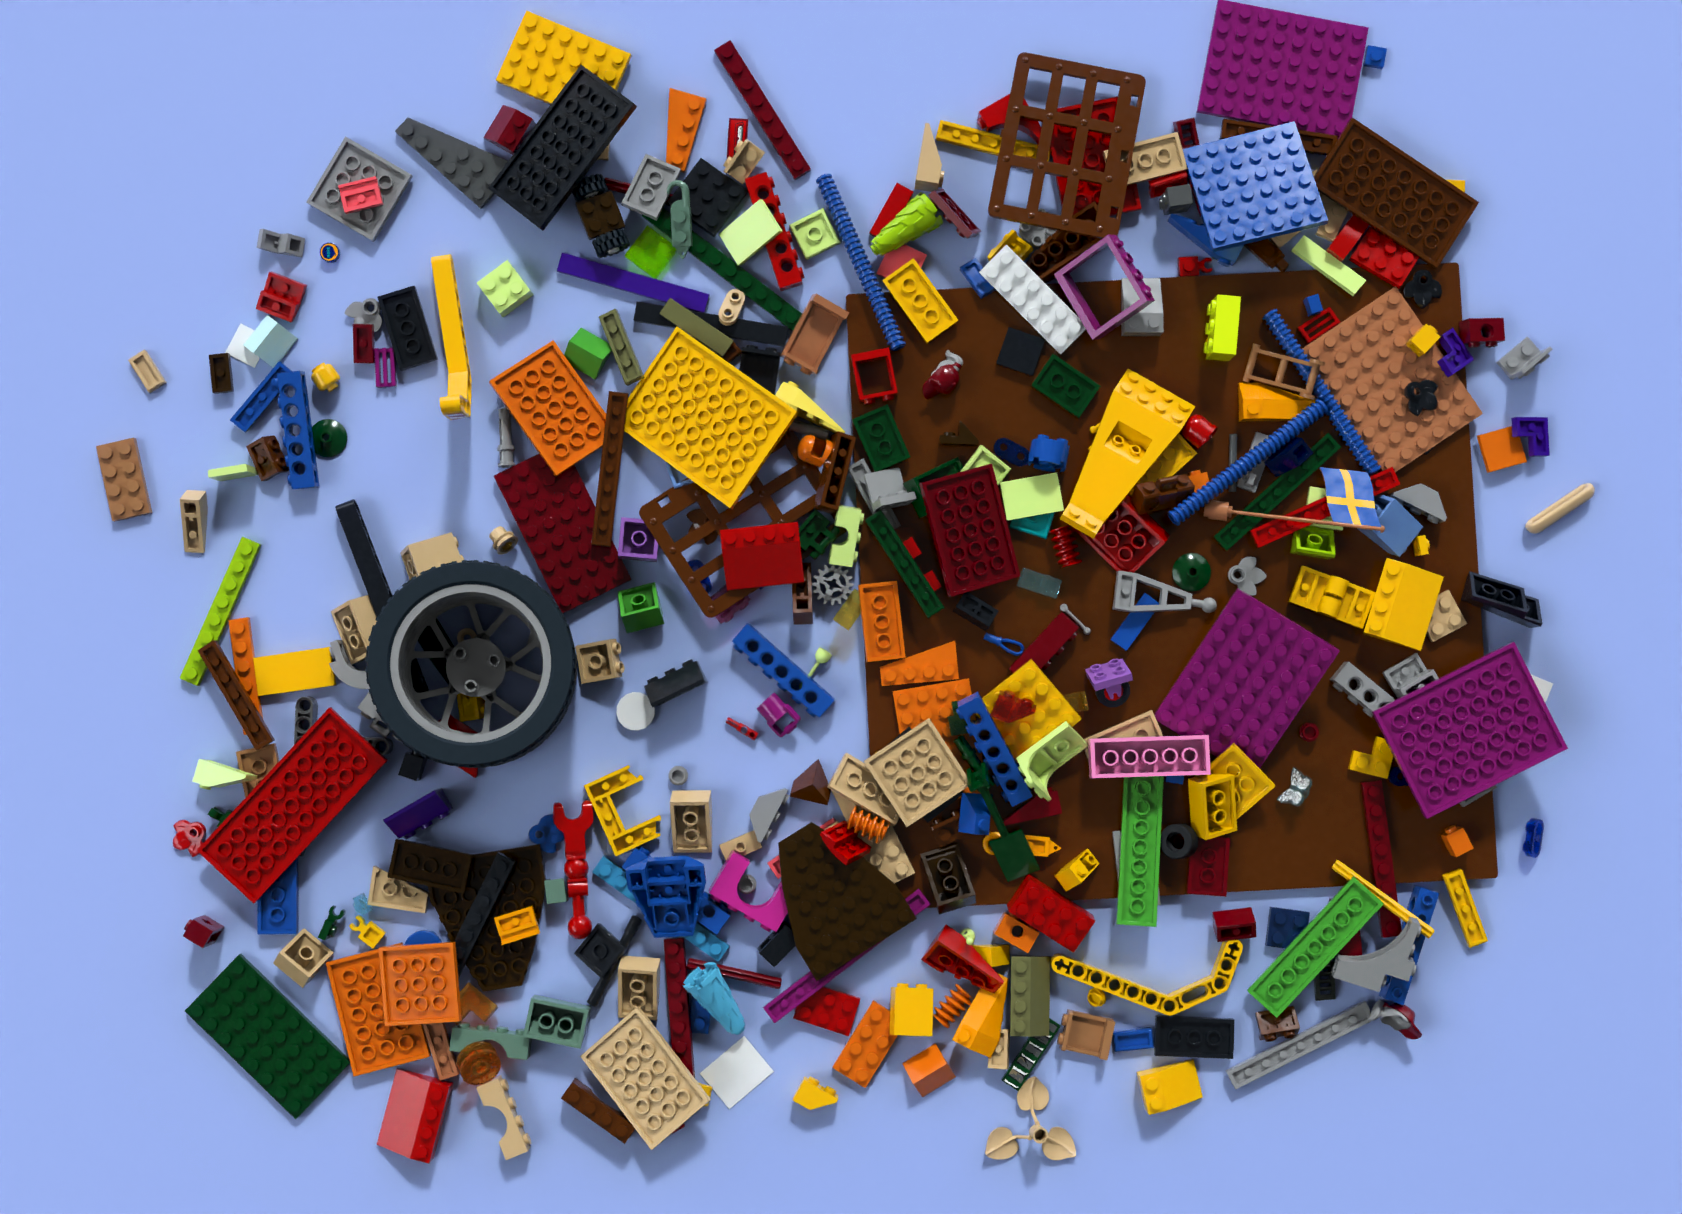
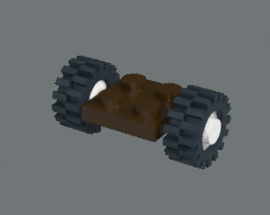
M602 174L584 177L572 194L589 240L595 239L592 244L598 258L618 254L620 251L622 252L624 249H627L630 243L624 230L625 223L613 193L608 191Z

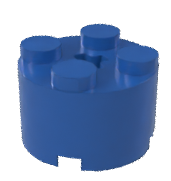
M1038 435L1036 439L1031 441L1027 464L1030 466L1033 463V468L1042 471L1055 472V469H1060V472H1064L1070 450L1068 440L1062 438L1053 440L1049 439L1047 435Z

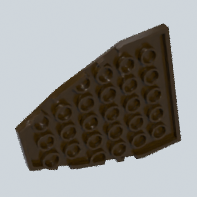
M810 822L778 842L782 889L796 948L816 981L917 918L894 882L864 857L847 866L843 864L823 842L820 833L824 829Z
M540 844L473 854L465 893L428 886L430 902L435 907L450 941L454 942L497 853L500 852L516 860L512 872L466 963L470 974L478 981V985L483 992L522 986L538 934L502 945L494 917L533 906L539 927L545 895L544 881L546 880Z

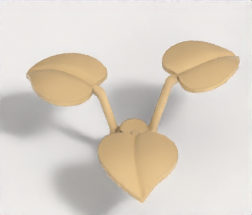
M1033 1076L1027 1079L1017 1093L1018 1106L1022 1110H1030L1035 1125L1031 1126L1029 1130V1135L1013 1136L1011 1130L1006 1127L994 1129L987 1139L985 1149L987 1157L1007 1159L1014 1156L1019 1149L1015 1139H1033L1035 1142L1042 1144L1044 1155L1051 1160L1076 1157L1075 1144L1070 1134L1062 1127H1052L1048 1133L1040 1125L1034 1113V1109L1042 1110L1049 1101L1048 1090L1037 1077Z

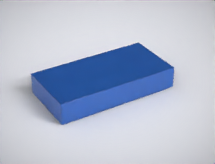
M974 258L961 266L960 271L982 299L996 291V289L979 273L983 267Z
M1152 1028L1113 1031L1114 1051L1154 1048Z

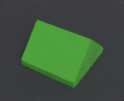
M580 328L569 340L564 356L572 367L596 380L612 350L608 342Z

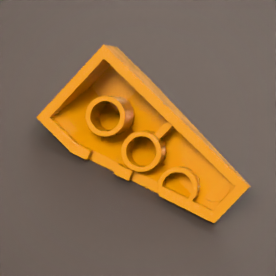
M1238 383L1239 422L1291 421L1298 413L1301 414L1302 410H1306L1307 406L1315 403V400L1262 383Z

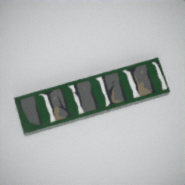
M1049 1018V1036L1028 1037L1004 1074L1002 1081L1019 1091L1061 1025Z

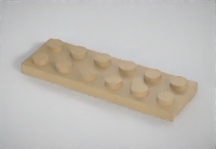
M832 790L846 821H848L855 806H857V813L863 809ZM863 809V816H866L869 812ZM871 814L870 819L872 820L875 815ZM878 818L877 823H880L882 820ZM889 826L884 839L879 844L875 843L876 837L870 841L868 839L869 833L862 837V830L858 832L857 837L872 847L870 853L864 856V858L892 882L896 883L915 873L893 826Z

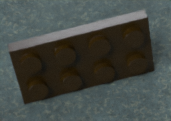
M397 838L394 844L388 878L465 893L473 854Z

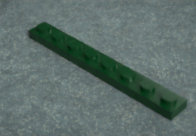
M1327 433L1242 511L1268 514L1337 452L1341 446ZM1236 515L1213 538L1227 551L1263 517Z

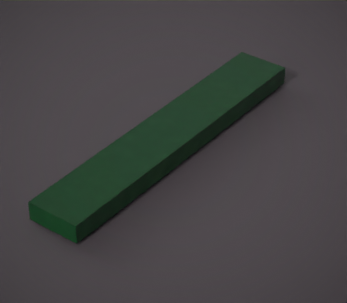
M882 510L865 519L870 530L927 618L944 609L945 607Z

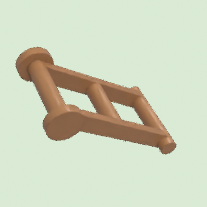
M1253 343L1242 381L1250 383L1252 379L1300 392L1299 396L1315 399L1312 392L1320 365H1325L1324 361L1310 358L1309 362L1262 350L1260 349L1261 345ZM1258 353L1281 359L1275 381L1252 375ZM1289 361L1311 366L1305 389L1282 383Z

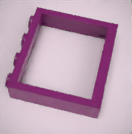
M1108 234L1054 274L1092 340L1101 339L1155 301L1150 292L1151 288L1145 285L1142 280V273L1135 268L1132 263V256L1125 251L1123 241H1120L1116 235ZM1106 246H1109L1140 299L1100 326L1069 273Z

